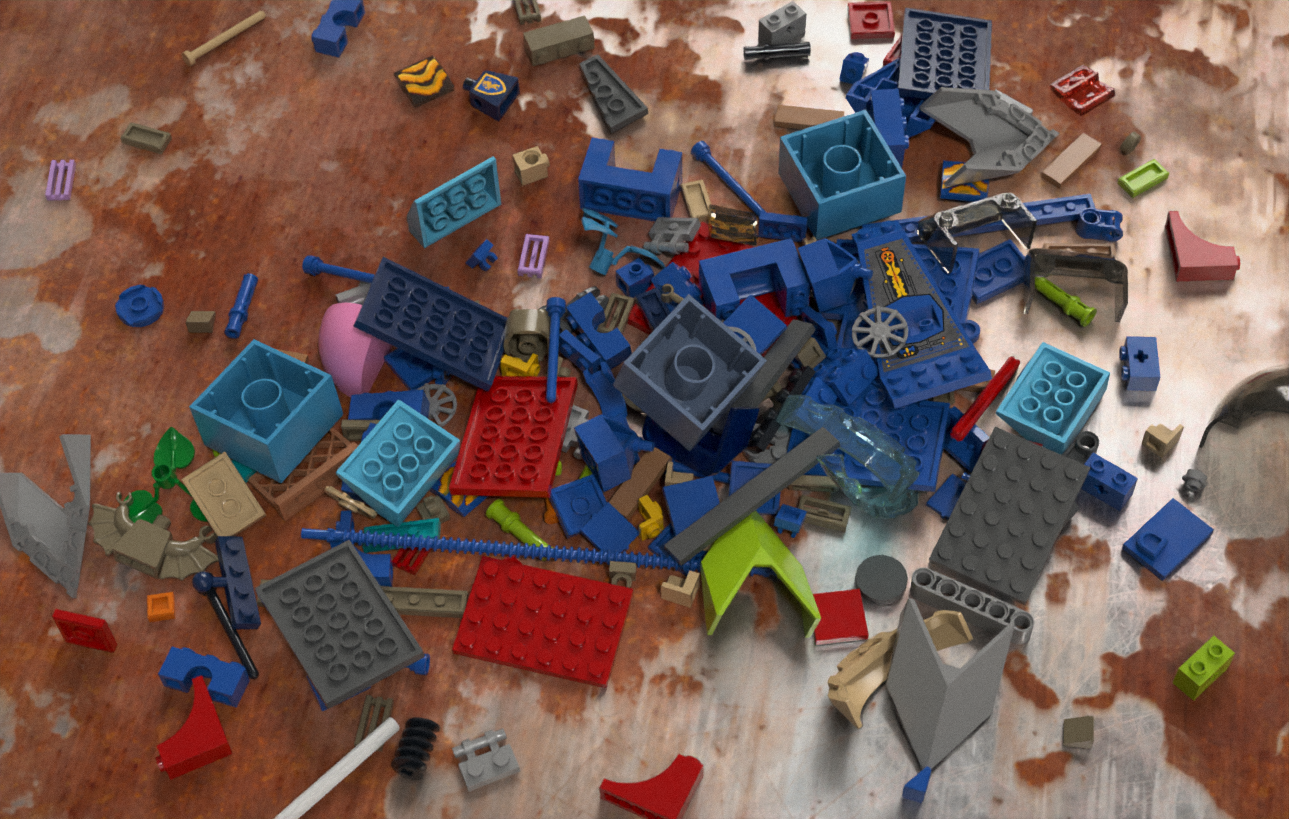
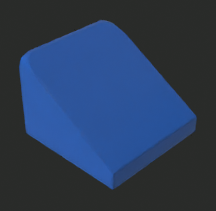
M925 767L904 785L903 798L918 803L924 801L932 771L931 767Z

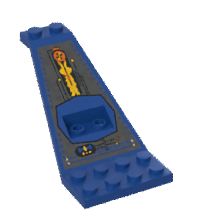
M885 221L880 226L862 228L857 233L851 234L853 243L859 253L860 264L863 265V268L873 270V276L870 280L863 278L868 310L876 308V306L896 309L904 317L908 326V338L904 346L891 356L877 358L882 387L893 407H902L991 380L990 369L976 350L899 222ZM881 312L882 322H885L891 314ZM877 313L869 315L870 319L876 323ZM895 317L890 322L889 326L898 325L902 323L899 321L898 318ZM904 329L891 331V334L903 338ZM890 338L887 341L891 350H894L900 344ZM878 344L876 354L887 353L884 344Z

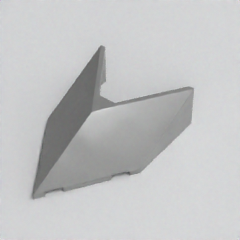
M940 87L919 106L922 112L968 140L974 154L944 182L945 187L1017 174L1060 133L1054 129L1049 131L1041 125L1042 121L1014 103L1009 105L1000 99L1001 95L991 90Z
M62 434L59 438L75 483L69 487L70 491L75 493L74 500L65 503V508H63L23 473H0V508L12 545L18 551H23L30 557V561L56 584L60 583L67 589L66 593L76 598L90 509L91 435Z
M909 598L900 613L886 689L896 706V713L912 751L915 752L918 758L920 770L922 771L927 766L931 767L932 770L934 766L943 760L992 714L1014 625L1009 624L963 667H952L942 664L914 599Z

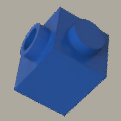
M637 258L616 270V285L625 296L635 298L636 295L646 292L653 283L651 279L654 276V272L650 265H645L640 258Z

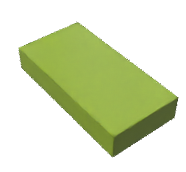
M1152 159L1120 177L1117 184L1134 198L1168 179L1169 172L1155 159Z

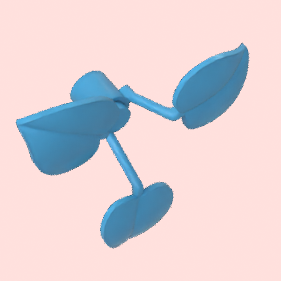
M582 209L584 217H582L581 221L585 231L597 230L603 233L599 249L596 251L589 268L606 275L611 264L616 266L618 260L627 252L645 255L654 259L662 269L666 267L653 253L632 245L631 247L626 246L613 258L614 252L604 248L608 234L616 238L618 237L615 232L609 229L610 225L617 228L618 224L609 217L599 214L594 210ZM587 217H594L596 219H599L602 221L604 225L599 224L598 222Z

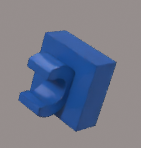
M486 239L465 263L472 269L479 263V267L483 271H487L491 266L486 262V259H489L492 263L498 259L496 254L489 252L494 245Z
M782 504L774 522V526L778 527V533L782 534L783 530L786 529L792 531L791 537L794 538L799 533L806 519L807 511Z

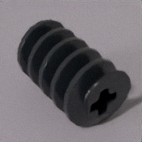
M414 717L406 721V729L402 732V739L399 741V748L395 752V758L392 760L391 766L399 775L418 781L423 779L424 775L419 771H425L427 765L422 761L430 760V755L427 752L433 751L434 746L430 742L437 740L435 733L440 731V726L432 720Z

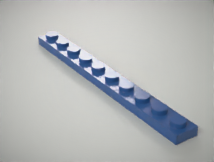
M1091 194L892 221L899 222L912 243L1079 220L1083 209H1096ZM883 222L863 224L862 228L877 227Z

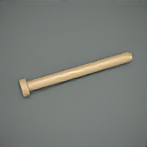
M259 11L192 52L188 50L183 52L182 58L184 62L191 67L196 63L195 60L263 20L266 16L265 13Z

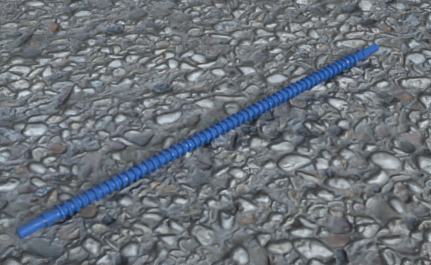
M302 528L301 530L302 539L327 540L328 543L350 540L353 545L355 542L359 546L362 543H365L366 546L373 544V547L380 544L381 548L384 545H388V548L394 545L396 549L403 546V549L411 547V550H414L415 547H418L419 551L422 548H426V551H429L432 548L434 552L437 549H441V552L448 550L449 553L452 550H456L457 554L460 551H463L464 554L470 551L472 555L475 552H478L479 555L486 553L487 556L493 553L495 557L497 554H501L502 557L508 554L510 558L512 555H516L517 558H520L522 555L524 559L531 556L532 559L539 557V560H542L543 557H546L547 561L550 558H554V561H557L560 558L562 562L565 559H569V562L577 560V563L583 560L585 564L588 561H592V564L598 561L600 565L603 562H607V565H610V561L636 563L638 568L641 565H644L645 568L652 566V569L659 566L661 570L663 567H667V570L673 567L675 571L678 568H682V571L697 569L698 573L701 571L700 564L702 562L701 557H698V559L693 557L681 566L670 554L668 557H664V554L658 557L656 553L653 556H649V553L641 555V552L635 555L633 551L630 554H626V551L620 554L618 550L615 553H611L610 549L608 552H604L603 549L597 552L595 548L593 551H589L588 548H585L583 551L580 547L577 550H574L573 547L566 549V546L559 549L558 545L555 548H551V545L545 548L543 544L540 547H536V544L528 546V543H525V546H521L520 542L517 545H513V542L507 545L505 541L502 544H498V541L491 543L490 540L484 543L482 539L479 542H476L475 539L469 542L467 538L464 541H461L460 538L453 540V537L446 540L444 536L442 539H438V536L431 539L430 535L427 538H423V535L417 538L415 534H412V537H408V534L400 536V533L394 536L392 532L389 535H385V532L379 535L377 531L374 534H370V531L363 533L362 530L356 533L354 529L351 532H348L347 529L339 531L333 528H328V530ZM753 567L749 573L751 577L754 574H759L763 577L777 576L771 567Z

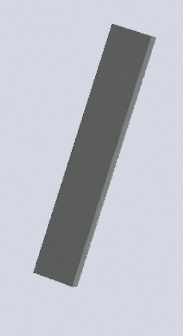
M795 319L791 321L787 329L764 357L767 361L753 383L712 427L714 432L732 438L737 435L814 333L815 328L813 324Z

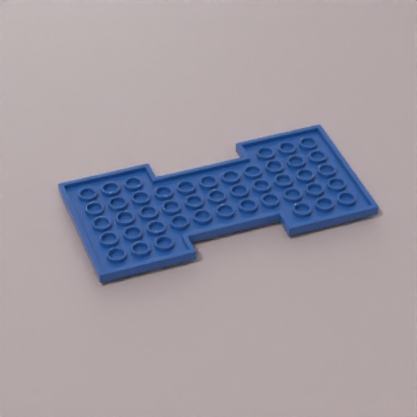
M837 239V245L853 255L857 261H860L859 253L853 240ZM912 244L965 330L980 255L979 248ZM859 277L848 303L821 312L825 319L842 320L837 342L838 347L858 349L853 342L852 327L859 314L868 310L865 287L862 286V277ZM862 320L858 326L863 328H871V326L864 320ZM858 332L857 340L860 341L870 334ZM870 340L862 345V348L871 352L874 342ZM871 357L878 367L877 358ZM879 374L850 405H844L839 397H837L821 428L824 427L838 439L840 447L803 475L840 477V483L935 492L948 426L949 410L951 409L950 403L927 401L925 399L894 408L882 387ZM795 421L787 453L811 436L807 430Z

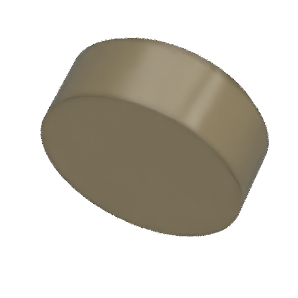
M1133 131L1123 141L1120 150L1126 155L1130 154L1140 143L1141 136Z

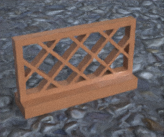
M334 427L328 431L332 435L331 441H319L311 450V455H306L301 461L309 462L308 469L295 468L288 475V483L276 484V480L271 478L270 484H259L260 480L268 477L259 472H256L248 479V483L278 511L279 516L284 521H287L324 494L326 486L333 487L341 481L336 475V471L358 445L355 442L350 443ZM334 447H345L338 454H333ZM317 448H329L328 454L316 455ZM326 461L320 467L313 469L314 462ZM294 476H306L299 482L293 483ZM286 490L277 498L273 497L274 491Z

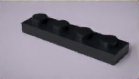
M810 366L795 368L790 373L788 384L775 396V404L762 416L764 421L749 436L750 442L746 448L750 452L755 454L765 451L816 371Z

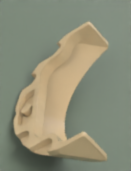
M941 610L934 612L932 617L924 619V623L937 651L968 643L973 639L961 612ZM897 629L891 632H880L859 645L857 649L850 652L837 665V674L830 676L828 679L829 693L827 695L831 703L858 730L863 726L860 721V714L866 700L878 686L887 680Z

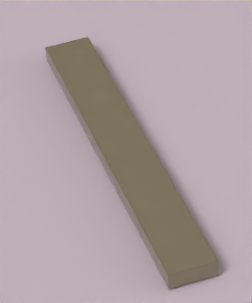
M261 579L260 585L270 580ZM380 586L399 615L462 618L468 602V591ZM257 597L258 607H265L260 598Z

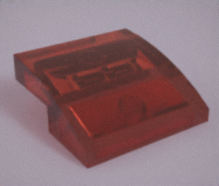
M1085 65L1078 67L1050 84V89L1080 116L1085 115L1115 96V89L1099 80V73Z

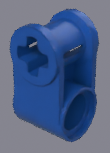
M1083 209L1076 226V233L1084 239H1098L1109 242L1118 241L1123 237V230L1120 228L1123 215L1116 210Z

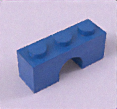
M331 0L329 9L326 14L322 15L319 26L313 31L311 36L315 52L338 58L341 56L348 44L346 30L343 26H358L365 14L363 0Z
M591 292L566 307L568 317H566L567 323L572 330H578L581 342L586 347L592 349L600 358V363L603 361L607 362L611 370L627 360L632 354L631 345L618 328L608 333H599L595 330L606 319L604 309Z
M417 389L351 395L348 420H381L398 399L428 418L430 403L424 390Z
M171 647L158 673L163 686L185 693L189 692L193 684L192 679L201 675L203 678H209L211 682L207 689L212 701L236 708L250 681L243 665L237 662H223L209 654L206 656L199 655L186 647L181 649Z

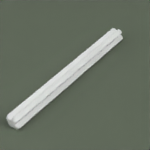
M391 717L385 720L274 819H299L399 731L398 723Z

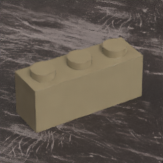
M585 15L523 33L524 49L533 66L595 48L594 32Z

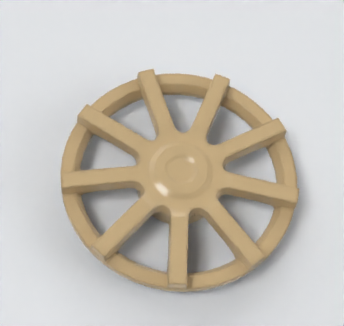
M326 486L324 489L327 495L338 501V504L353 513L358 512L371 519L376 517L377 513H375V510L365 506L361 501L353 500L347 493H341L332 486Z

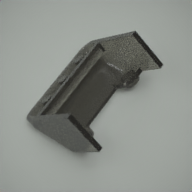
M1002 193L922 218L918 222L917 234L949 274L953 272L958 243L951 235L1002 220L1023 247L1028 250L1031 248L1037 220L1017 196L1012 193Z
M1033 248L1027 252L1024 260L1023 314L1029 313L1035 296V277L1062 275L1106 279L1108 282L1114 283L1115 322L1121 321L1128 305V269L1117 256L1046 248Z

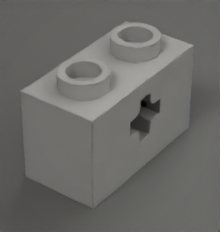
M794 1L759 19L758 39L762 43H768L769 45L789 42L806 32L807 13Z

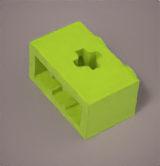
M1213 636L1178 668L1173 684L1194 701L1229 668L1235 653L1217 637Z

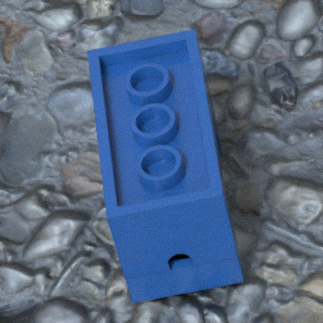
M592 137L578 178L580 209L587 208L596 212L654 222L658 217L672 218L681 184L683 183L682 152L659 149L653 172L650 173L616 167L614 141Z
M792 238L699 261V289L702 292V300L705 308L720 321L723 319L725 321L740 306V300L746 299L750 294L755 297L775 292L785 317L801 315L800 310L809 306L810 280Z

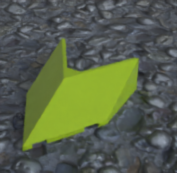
M755 510L715 540L700 564L707 635L713 634L720 618L752 568L771 567L776 573L777 579H781L800 602L805 638H810L820 622L821 616L803 566Z

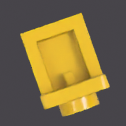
M645 495L638 499L639 513L645 520V522L639 524V537L642 541L654 538L664 530L662 510L656 501L652 502L649 496Z

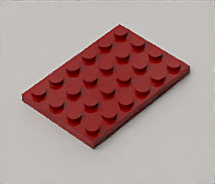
M495 376L489 391L478 387L449 485L450 494L550 498L578 387L577 377H557L556 400L553 403H549L546 400L547 377Z
M482 556L452 648L453 654L607 689L634 590L628 587Z

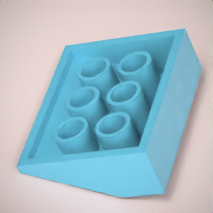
M494 156L414 200L406 216L410 233L424 248L501 205L497 164Z
M1042 342L996 410V415L1026 440L1043 444L1042 447L1062 455L1074 442L1106 392L1110 372Z
M398 399L336 471V475L379 515L399 527L458 456L460 440Z

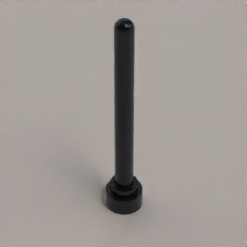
M212 587L207 592H198L208 598L249 678L257 679L259 671L237 630L232 628L231 619L216 593L217 587Z

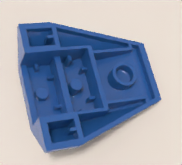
M900 58L853 84L846 94V100L855 113L866 110L870 116L869 102L871 90L897 89ZM899 95L900 98L904 99V112H902V116H906L907 122L904 135L911 137L930 129L936 120L922 112L919 107L927 99Z

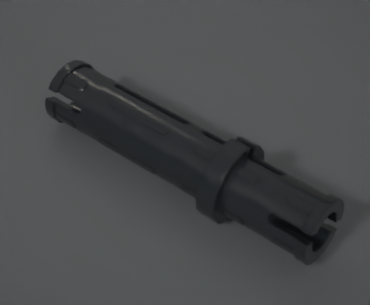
M810 42L775 45L763 43L761 46H744L743 55L744 60L764 59V61L778 57L810 56L811 45Z

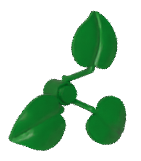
M170 427L164 433L155 449V466L152 469V477L156 481L153 484L155 488L154 497L146 490H136L131 493L134 501L128 508L129 518L134 523L142 519L152 524L157 515H162V507L156 503L159 500L160 488L171 489L177 485L192 497L187 487L177 478L175 472L176 468L183 469L191 464L195 456V448L188 438L180 434L173 427ZM193 499L190 504L192 515L199 521L208 522Z

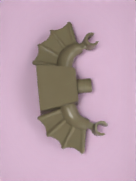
M121 492L117 493L116 500L120 504L117 509L96 503L92 504L94 514L88 525L94 529L93 542L103 547L106 556L113 553L115 561L158 580L159 578L161 580L177 578L182 581L191 574L205 571L210 564L219 561L216 554L202 546L203 542L213 544L218 537L216 533L206 537L212 531L210 526H203L199 531L200 536L198 537L194 536L187 541H176L172 539V534L167 530L171 521L164 515H157L152 524L142 519L137 520L135 523L130 520L128 507L134 501L130 492L129 498L126 501H121Z

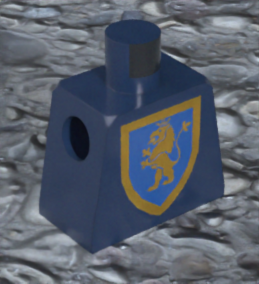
M488 70L483 71L477 80L467 77L463 83V89L469 92L472 107L496 121L501 120L520 94L518 77Z

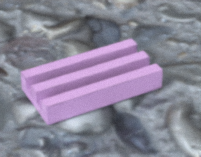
M51 160L45 194L47 200H70L76 168L74 160H69V163H66L65 160H60V163H57L56 160ZM59 169L58 177H57V183H56V189H55V195H53V193H54V188H55V182H56V176H57V170ZM65 169H68L64 194H61Z
M526 234L518 276L527 274L528 277L537 275V278H542L549 246V236ZM532 240L534 241L530 264L529 267H525ZM540 241H542L543 244L541 248L538 267L534 268L539 249Z

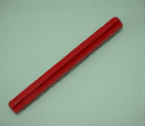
M1011 356L1006 360L954 426L950 433L951 438H955L956 441H962L1017 371L1020 365L1019 359Z

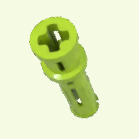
M1038 272L1029 280V286L1063 308L1064 314L1067 316L1071 315L1079 320L1081 326L1086 327L1094 319L1097 309L1088 307L1081 302L1080 297L1067 294Z
M497 499L489 506L486 511V517L494 519L499 523L502 531L511 532L524 544L528 543V546L536 544V547H540L543 544V547L547 548L548 544L522 523L520 515L517 512L510 511L504 505L505 503L502 499Z

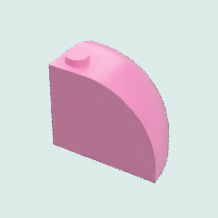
M337 303L326 310L319 329L318 347L323 369L326 373L332 375L334 384L347 396L351 397L354 394L369 393L384 363V356L389 354L392 345L353 327L361 309V304Z

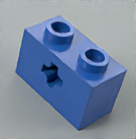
M1126 336L1124 346H1120L1119 359L1124 361V366L1121 369V379L1126 381V391H1157L1161 375L1156 337Z
M1093 452L1084 464L1090 467V472L1081 489L1114 509L1121 511L1133 495L1138 478Z

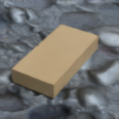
M698 180L681 184V192L690 218H698L700 222L709 221V214H715L704 181Z

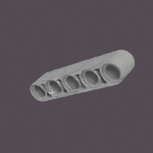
M918 568L913 572L910 593L916 600L939 610L961 612L966 622L995 635H998L1009 624L1014 625L1010 642L1024 644L1029 641L1034 626V618L1030 613L929 568ZM918 583H925L927 586H922ZM943 593H948V594H950V595H952V596H951V597H947V596H944ZM967 604H973L976 607L972 608L967 606ZM991 615H998L1001 618L997 619L992 617ZM1016 626H1023L1025 629H1018Z

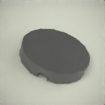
M874 555L863 560L858 566L855 583L856 588L860 589L861 596L866 600L869 599L879 605L891 604L902 597L907 587L908 576L904 566L895 558L886 555Z

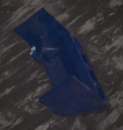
M731 407L722 436L720 437L709 430L691 451L686 449L648 415L643 425L642 435L644 440L654 442V447L704 476L717 475L747 447L760 408Z

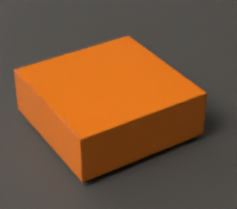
M173 592L147 595V618L149 623L176 619L175 595Z

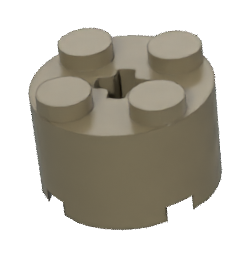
M513 309L505 324L504 350L509 356L512 354L527 363L534 353L538 355V361H542L543 357L549 354L550 317L545 309Z

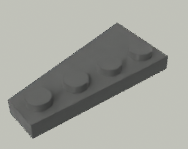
M598 54L579 63L580 71L610 133L648 114V107Z

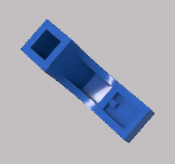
M341 511V520L336 521V530L344 531V529H347L348 532H351L352 529H355L352 511ZM338 541L330 543L331 549L342 544L343 542ZM355 547L380 586L393 587L394 567L391 554H367Z

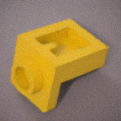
M534 353L527 363L520 358H513L508 355H504L500 361L502 376L537 377L541 368L538 355Z

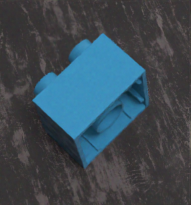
M866 110L780 137L778 174L802 216L807 217V225L816 240L902 212L906 174Z
M255 339L189 406L205 446L221 454L226 452L229 458L280 483L287 478L344 414L332 375Z

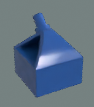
M826 238L798 248L802 264L810 280L811 292L820 313L848 303L855 278L862 277L870 280L873 276V270L863 268V265L859 264L853 255Z
M602 414L574 427L581 457L591 473L595 475L598 484L604 492L631 479L636 452H640V450L653 452L654 442L643 440L642 437L637 436L636 432L629 427Z

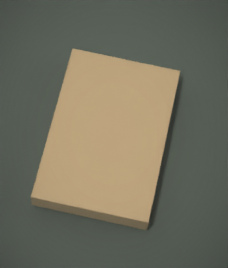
M223 452L181 479L217 536H236L267 516L226 452Z

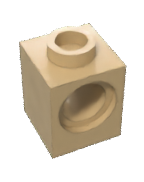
M538 146L512 155L514 171L522 186L548 177L547 167L550 166L549 160L545 153H541Z

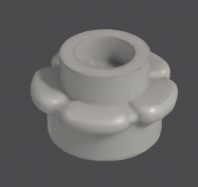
M1188 469L1186 475L1182 476V480L1185 481V487L1190 490L1199 491L1200 488L1207 486V475L1198 470Z

